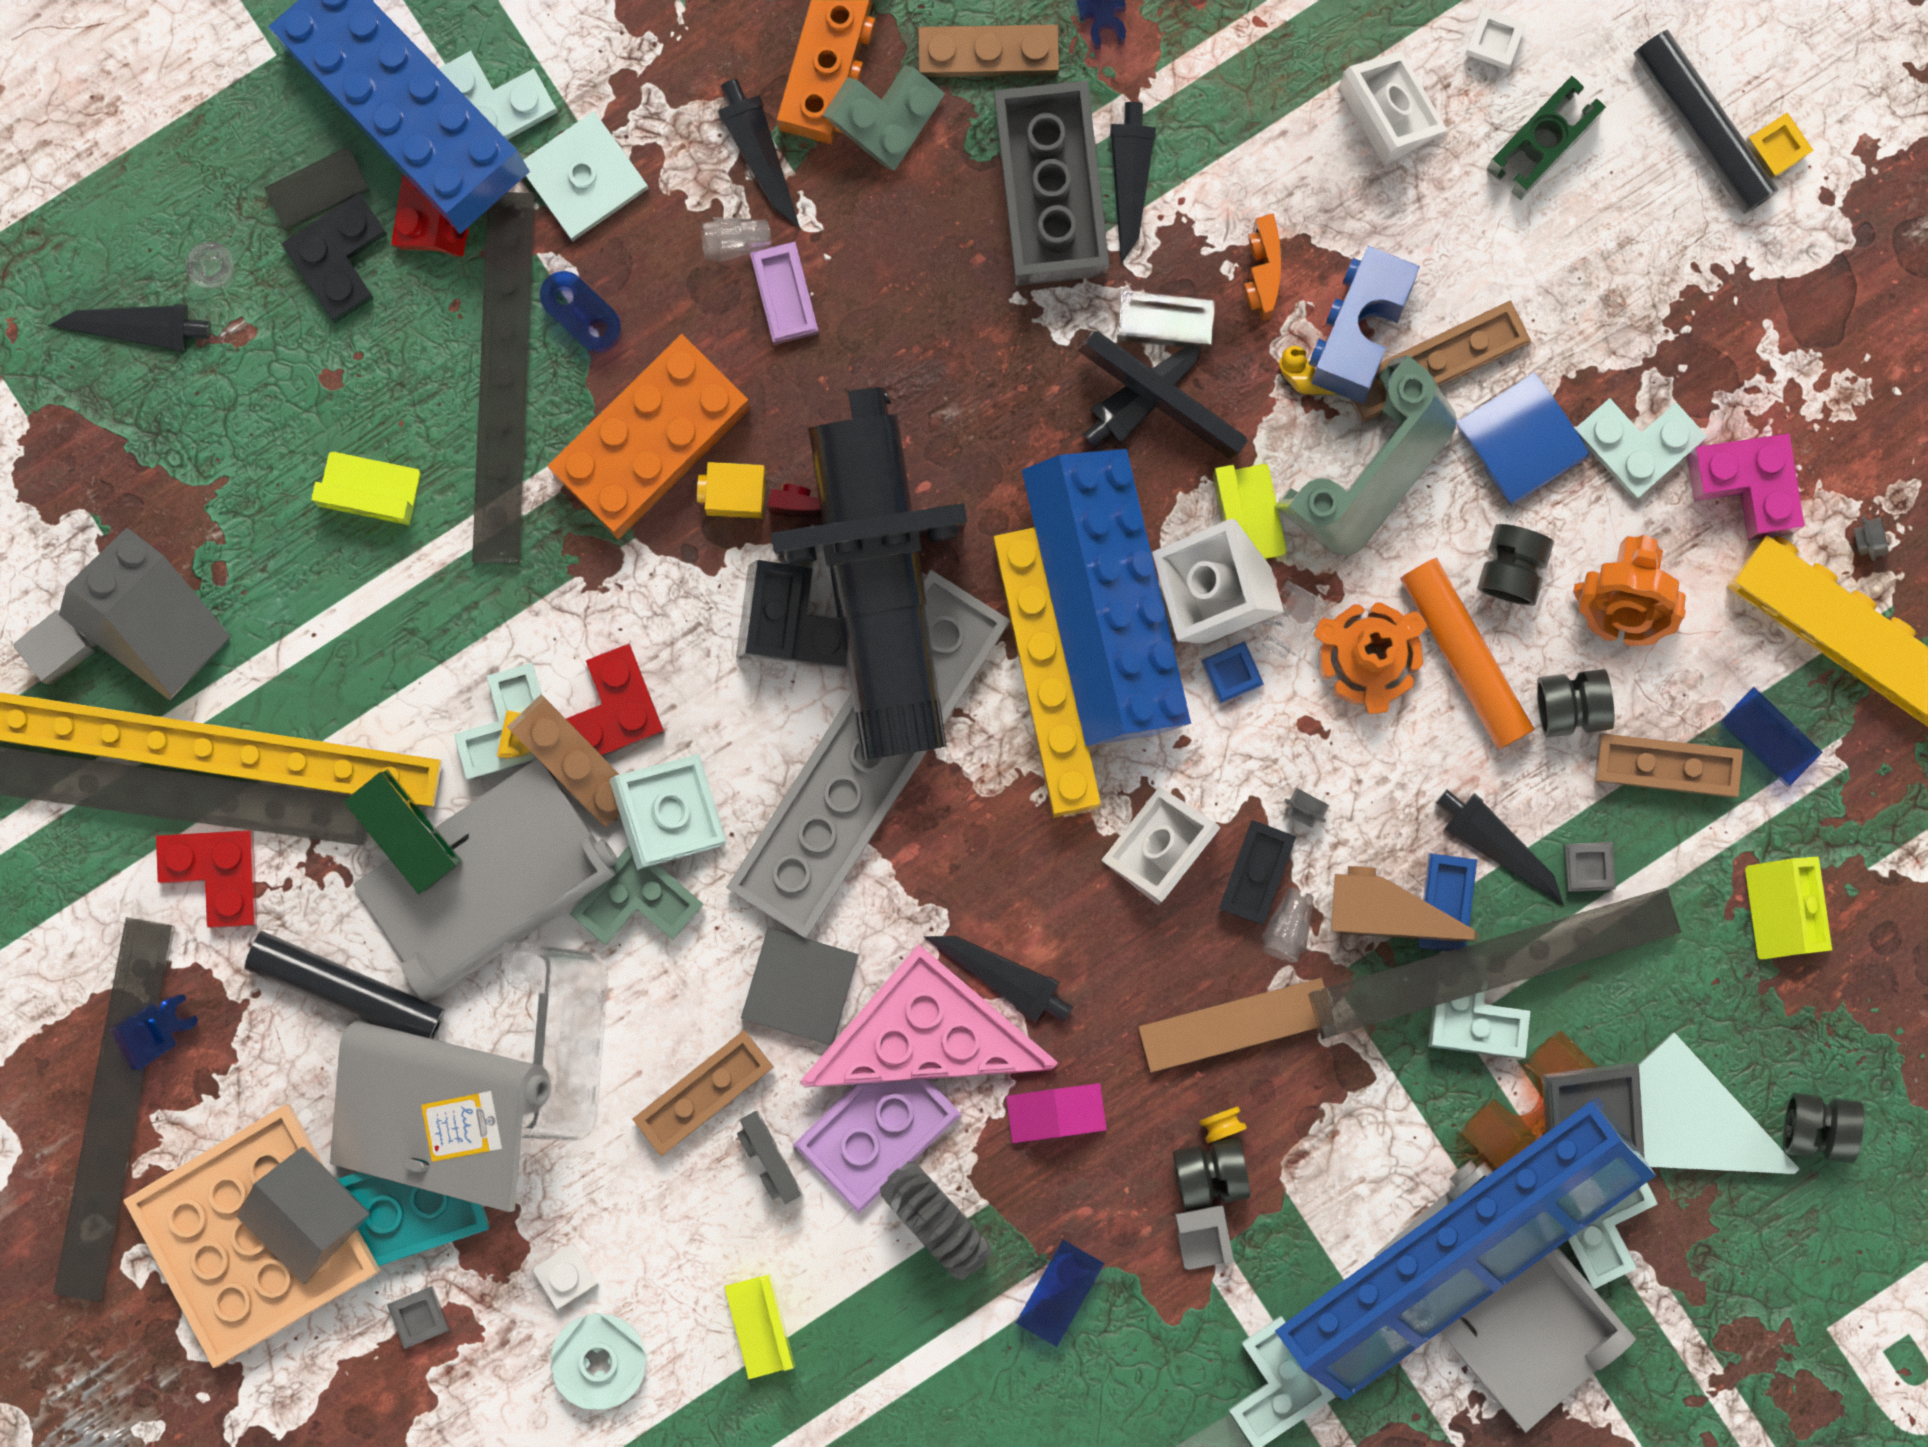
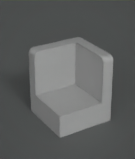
M57 609L14 643L16 651L39 680L50 686L95 652L83 634L58 615L59 610Z
M1223 1205L1174 1213L1183 1265L1186 1269L1190 1270L1221 1263H1234Z

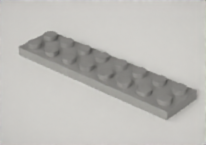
M930 570L924 579L927 599L925 609L943 724L945 725L1009 625L1010 619ZM851 693L726 888L807 939L928 750L862 760Z

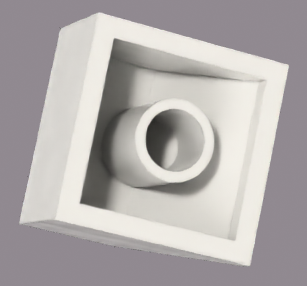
M1235 519L1226 520L1152 552L1177 641L1207 644L1284 612L1271 566Z

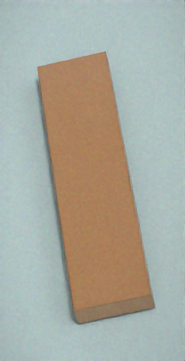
M1509 300L1382 361L1376 377L1391 359L1409 355L1431 374L1439 387H1442L1529 345L1532 341L1512 301ZM1376 377L1364 404L1350 399L1362 424L1383 415L1380 410L1385 404L1386 392L1384 385Z
M1318 978L1138 1027L1149 1071L1152 1073L1334 1024L1323 980Z

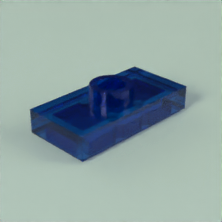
M1752 687L1719 721L1786 787L1791 786L1823 753L1755 687Z

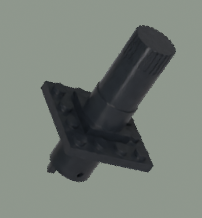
M884 387L848 391L852 419L808 428L823 525L771 533L774 553L778 557H785L789 565L817 561L816 552L824 551L826 566L830 568L837 618H840L861 757L862 760L947 747L925 609L927 599L919 555L922 552L920 535L928 534L929 543L957 539L958 530L964 529L967 524L964 503L912 510L898 415H888L887 404H891L886 390Z

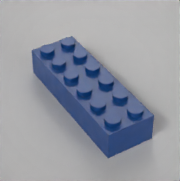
M298 0L268 26L283 49L459 234L530 172L518 150L373 0Z
M1127 449L1057 455L1022 469L1086 746L1151 737L1192 724Z

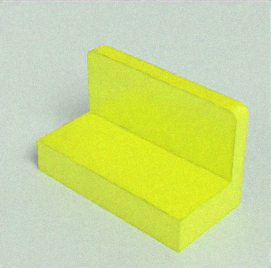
M330 452L327 458L322 483L315 482L311 500L318 507L410 526L421 473L415 468Z
M1260 464L1236 470L1234 465L1215 468L1213 480L1222 522L1235 519L1265 560L1284 556L1287 549L1279 511L1275 508L1277 502L1269 466L1267 464Z
M1819 856L1748 865L1745 868L1757 956L1759 959L1832 950Z
M769 1273L725 1285L748 1379L781 1370L794 1369L795 1362L772 1274Z

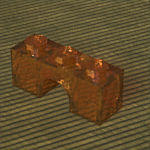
M1561 1030L1554 1031L1522 1064L1535 1078L1539 1087V1098L1531 1111L1520 1116L1514 1115L1502 1107L1495 1099H1488L1456 1132L1494 1171L1531 1145L1541 1134H1546L1542 1075L1598 1067Z

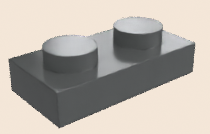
M754 1111L741 1118L739 1121L744 1129L737 1132V1136L748 1156L751 1158L758 1154L766 1171L759 1176L771 1199L774 1200L781 1197L784 1204H787L804 1195L759 1111Z

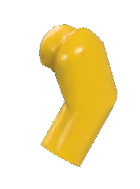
M1289 346L1283 351L1282 357L1279 360L1281 374L1298 393L1304 395H1339L1311 384L1316 369L1308 365L1309 360L1305 357L1307 352L1302 347Z

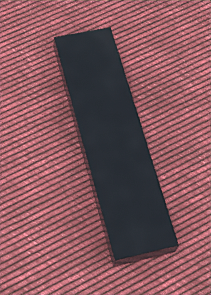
M1098 330L1089 334L1077 349L1079 353L1227 458L1239 454L1247 443L1248 439H1246L1247 437Z

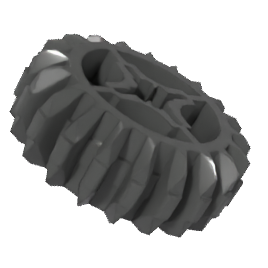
M908 1161L900 1169L897 1168L887 1177L888 1180L880 1187L881 1197L955 1278L963 1280L984 1265V1261L992 1254L990 1244L917 1163Z

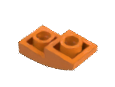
M1274 213L1256 218L1253 225L1254 233L1248 234L1253 258L1255 261L1262 260L1263 265L1251 268L1248 276L1249 282L1244 283L1243 288L1249 309L1251 311L1258 309L1261 321L1271 318L1280 284L1281 251Z

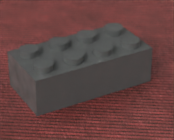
M1088 80L994 91V109L1015 286L1108 276L1109 257Z

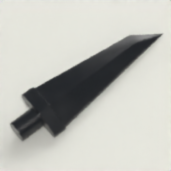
M737 78L723 83L721 89L729 106L717 111L721 123L725 124L773 209L800 228L760 95L746 99Z
M1134 101L1125 102L1124 124L1110 125L1121 264L1139 239L1153 141L1156 139V128L1142 125L1143 103Z
M182 304L75 310L48 325L172 349L179 352H186L187 338L209 339L211 335V322L188 319V305Z
M1206 333L1153 367L1152 370L1176 386L1197 363ZM1125 386L1090 409V412L1098 421L1086 430L1082 437L1092 449L1110 435L1119 444H1122L1155 406Z
M1448 789L1439 796L1435 804L1452 817L1444 830L1564 906L1554 874L1483 802L1482 798L1473 793L1464 803Z
M923 936L1026 1014V1017L1035 1023L1038 1022L1044 1011L1064 1023L1073 1009L1072 1005L1053 995L1060 982L1051 976H1044L958 936Z

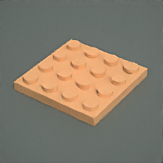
M290 1104L281 1106L123 1200L213 1368L222 1366L381 1272L361 1233L357 1229L306 1284H303L237 1218L254 1183L301 1147H305L322 1164Z

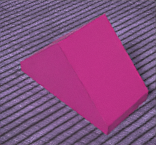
M1100 1083L1006 1096L1012 1143L1107 1130Z

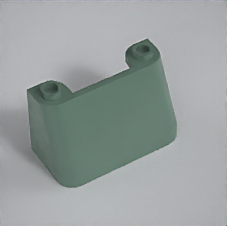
M1409 355L1391 359L1376 377L1382 382L1386 392L1385 404L1380 412L1398 426L1347 491L1330 479L1318 478L1309 481L1299 492L1289 488L1275 505L1276 509L1326 549L1337 555L1349 556L1358 553L1365 547L1452 437L1456 429L1457 417L1453 407L1431 374Z

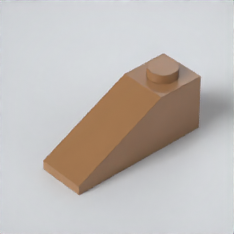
M1348 866L1347 874H1335L1331 931L1336 934L1479 943L1480 933L1384 877L1376 876V868Z

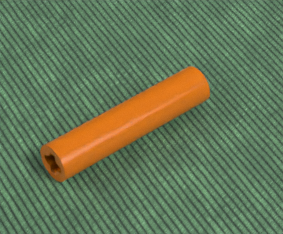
M1433 558L1403 575L1400 580L1426 622L1428 629L1497 750L1534 731L1535 728L1438 558Z

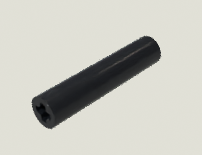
M1668 29L1648 40L1633 53L1744 215L1766 202L1779 191Z
M261 931L254 940L244 965V970L369 1024L430 1039L435 1038L445 1013V1009L426 1003L420 998L264 931Z

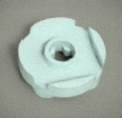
M593 1313L575 1319L557 1336L551 1351L552 1376L559 1392L572 1404L583 1409L604 1410L621 1405L634 1395L644 1379L648 1355L641 1336L631 1324L615 1315ZM605 1349L610 1354L607 1362L611 1365V1369L608 1373L603 1370H599L595 1374L590 1373L587 1368L590 1366L591 1361L586 1355L590 1350L599 1353Z

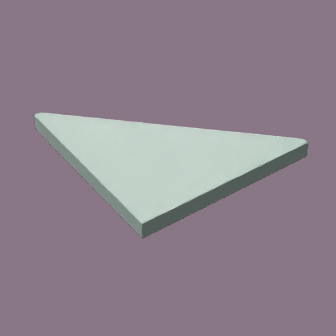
M1671 1033L1638 1064L1645 1161L1650 1167L1795 1174L1800 1170L1675 1033Z

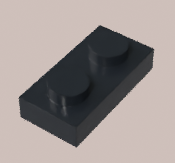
M1251 820L1218 910L1263 926L1296 836Z

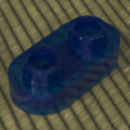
M559 271L551 274L544 280L540 288V300L545 311L579 344L592 352H605L618 343L622 333V325L617 313L580 277L572 272ZM567 290L572 292L573 300L567 305L557 303V295L561 291ZM596 322H602L607 325V331L601 337H595L590 334V328Z

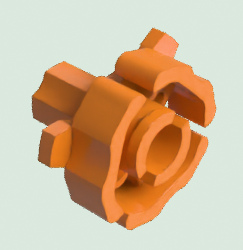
M1646 535L1639 537L1627 536L1620 543L1617 562L1602 564L1600 573L1595 571L1587 572L1584 582L1574 584L1573 593L1579 602V611L1587 619V627L1604 640L1615 641L1618 638L1619 630L1625 631L1623 640L1626 645H1652L1657 643L1662 637L1678 631L1682 620L1685 618L1686 595L1678 591L1680 583L1677 579L1660 570L1663 550L1659 548L1658 540Z
M1378 602L1368 611V616L1371 617L1357 620L1347 629L1344 628L1345 623L1360 617L1365 612L1363 606L1354 604L1339 614L1334 620L1321 618L1313 635L1322 643L1318 652L1320 676L1326 680L1332 679L1335 676V670L1331 662V653L1333 648H1336L1337 661L1343 674L1352 683L1364 687L1365 691L1352 690L1341 680H1338L1332 687L1334 696L1353 705L1364 704L1368 714L1387 713L1389 703L1408 692L1414 684L1413 678L1407 675L1397 687L1386 689V685L1396 680L1404 670L1408 652L1410 656L1408 673L1417 672L1423 665L1422 645L1419 636L1427 627L1423 617L1418 611L1403 616L1398 610ZM1374 644L1375 646H1380L1384 653L1378 659L1376 654L1368 655L1365 648Z

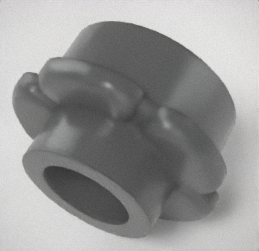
M1863 516V526L1854 528L1860 556L1869 554L1871 560L1876 561V557L1890 554L1882 519L1879 517L1867 520L1866 516Z
M1298 788L1295 789L1290 800L1284 799L1286 804L1292 806L1287 814L1290 817L1313 828L1316 820L1322 823L1326 822V819L1323 817L1330 806L1329 804Z

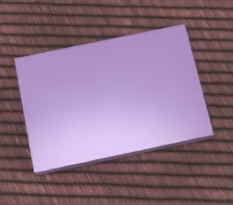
M929 1079L855 1084L793 1146L859 1214L880 1194V1187L888 1180L887 1177L897 1168L900 1169L908 1161L913 1162L961 1113Z

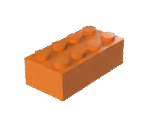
M681 334L547 467L552 475L619 540L751 409L750 403Z

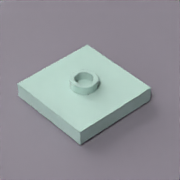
M595 111L524 159L530 171L526 178L572 242L649 189L646 182Z
M699 754L620 774L609 779L637 870L719 848L727 844Z

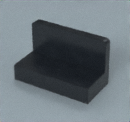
M756 560L748 566L736 652L737 658L746 659L753 656L787 662L792 660L804 567L764 560Z

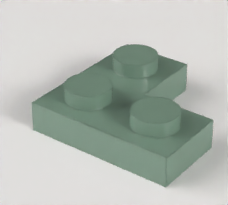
M904 65L882 100L857 79L847 77L822 116L882 166L895 171L945 93L917 69Z
M628 845L617 858L618 862L613 865L616 875L584 896L570 913L575 920L607 946L637 910L674 941L704 904L658 864L637 870L630 845Z

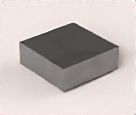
M1613 842L1563 845L1566 892L1616 889Z
M434 1286L387 1304L404 1349L451 1330Z

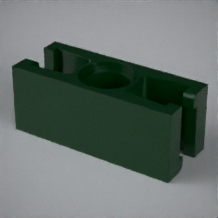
M1572 75L1492 158L1487 167V170L1493 176L1501 180L1506 175L1503 169L1507 161L1518 151H1524L1530 160L1537 163V166L1527 178L1518 173L1512 180L1516 184L1511 192L1519 200H1522L1600 118L1606 108L1596 98L1591 105L1587 104L1582 109V113L1585 116L1572 126L1561 115L1557 114L1555 111L1566 98L1570 101L1575 94L1579 95L1584 90V86ZM1539 129L1552 131L1557 137L1558 144L1551 148L1541 146L1536 141L1535 131Z
M389 769L379 772L343 801L418 895L427 891L462 862L461 858Z

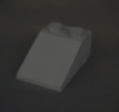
M128 528L123 530L66 585L58 614L169 700L229 642L231 637L165 556Z

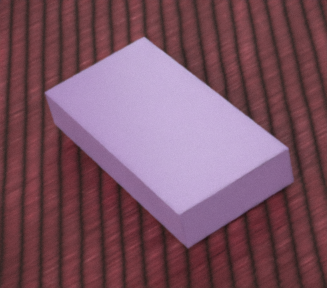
M791 242L750 253L773 344L777 345L819 334L796 243Z

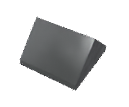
M301 1147L254 1183L237 1218L303 1284H306L371 1213L305 1147Z

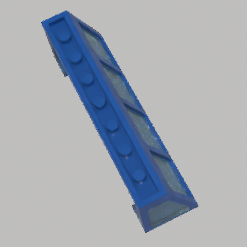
M1597 1097L1277 1328L1275 1332L1304 1372L1345 1401L1657 1175L1599 1097Z

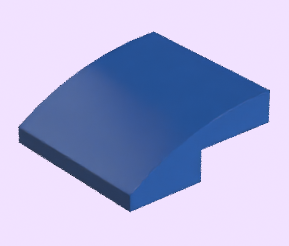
M1535 372L1457 421L1458 431L1482 461L1485 473L1511 507L1590 457L1587 448L1573 425Z

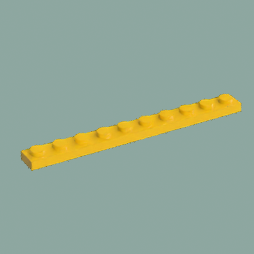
M0 692V741L348 795H352L379 772L389 769L417 805L435 808L442 761L439 759Z

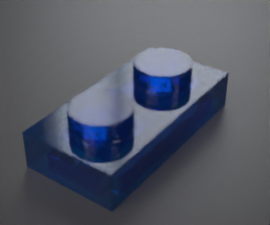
M1062 1239L1015 1323L1057 1347L1105 1263Z

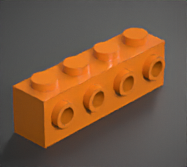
M811 0L777 117L780 131L833 145L836 132L842 133L822 115L847 77L860 81L863 62L857 61L861 43L869 45L872 39L876 18L869 15L874 0Z

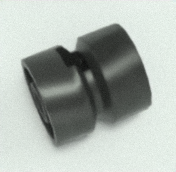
M1496 524L1488 551L1493 555V560L1484 563L1477 589L1504 601L1535 606L1543 582L1538 571L1547 567L1555 541L1546 535L1526 528L1508 524Z
M1605 669L1579 672L1574 680H1570L1566 674L1538 678V709L1542 730L1546 738L1572 735L1576 727L1579 726L1586 733L1612 730L1614 728L1613 694L1610 679Z
M1794 1092L1789 1099L1783 1133L1784 1152L1789 1155L1813 1158L1820 1151L1823 1152L1827 1160L1854 1163L1859 1155L1863 1136V1104L1860 1101L1833 1098L1829 1104H1824L1820 1096Z
M1239 1138L1214 1142L1209 1151H1204L1199 1145L1173 1150L1175 1171L1184 1211L1211 1206L1213 1199L1219 1197L1224 1203L1251 1198L1248 1174Z

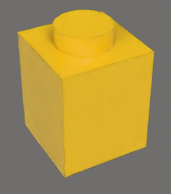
M708 462L707 475H698L697 503H705L707 516L764 519L765 466Z

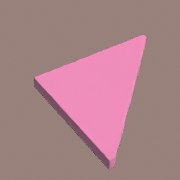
M918 944L802 1078L800 1084L808 1088L1051 1071L1058 1062Z

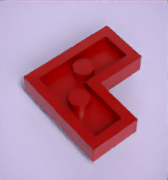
M630 643L585 660L602 704L565 719L602 757L664 733L663 726Z
M253 831L156 835L158 883L205 881L207 928L257 926Z

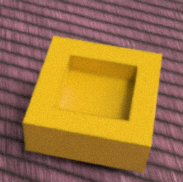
M1788 112L1746 140V143L1771 179H1774L1814 151Z

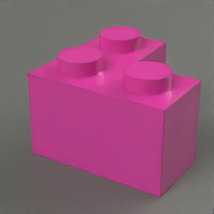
M1789 433L1698 446L1687 455L1694 502L1740 495L1748 541L1762 539L1766 535L1775 537L1795 534L1805 526Z

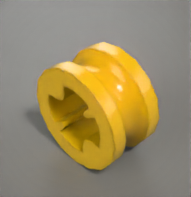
M1239 1106L1199 1121L1200 1126L1206 1127L1208 1130V1135L1205 1137L1207 1143L1247 1129L1246 1124L1238 1120V1114L1241 1112Z

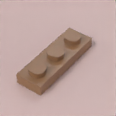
M1058 25L918 27L919 72L925 77L1059 74Z
M542 694L538 696L507 726L508 729L606 828L620 815L609 781L612 777L620 774Z
M1601 733L1598 740L1594 782L1736 798L1739 797L1743 749Z
M743 1030L633 1117L632 1120L662 1157L771 1071L774 1066L746 1030Z

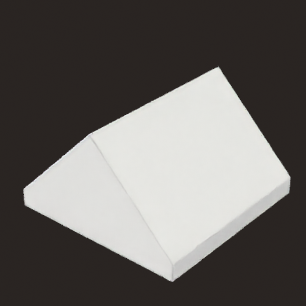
M1402 51L1350 66L1343 72L1338 88L1384 167L1448 131Z
M1159 786L1102 858V861L1159 906L1221 827Z

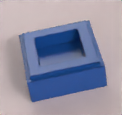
M1245 641L1201 660L1220 704L1264 685Z

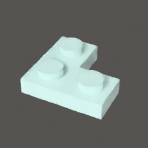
M471 51L438 68L507 140L558 113L534 68L495 90L491 88Z
M1610 398L1575 428L1588 450L1635 501L1707 438L1706 434L1676 402L1643 432L1637 429Z
M533 663L487 675L499 721L454 734L466 780L470 781L526 765L537 758L532 752L518 758L504 759L497 757L506 711L522 713L542 694Z
M1441 951L1438 954L1428 1047L1518 1060L1525 1059L1531 1011L1484 1004L1489 957Z
M1648 1183L1568 1239L1593 1289L1637 1269L1616 1224L1658 1204Z
M1279 1316L1241 1342L1267 1381L1265 1385L1228 1409L1253 1447H1263L1335 1398L1332 1391L1302 1370L1275 1332L1277 1328L1286 1323L1282 1316Z

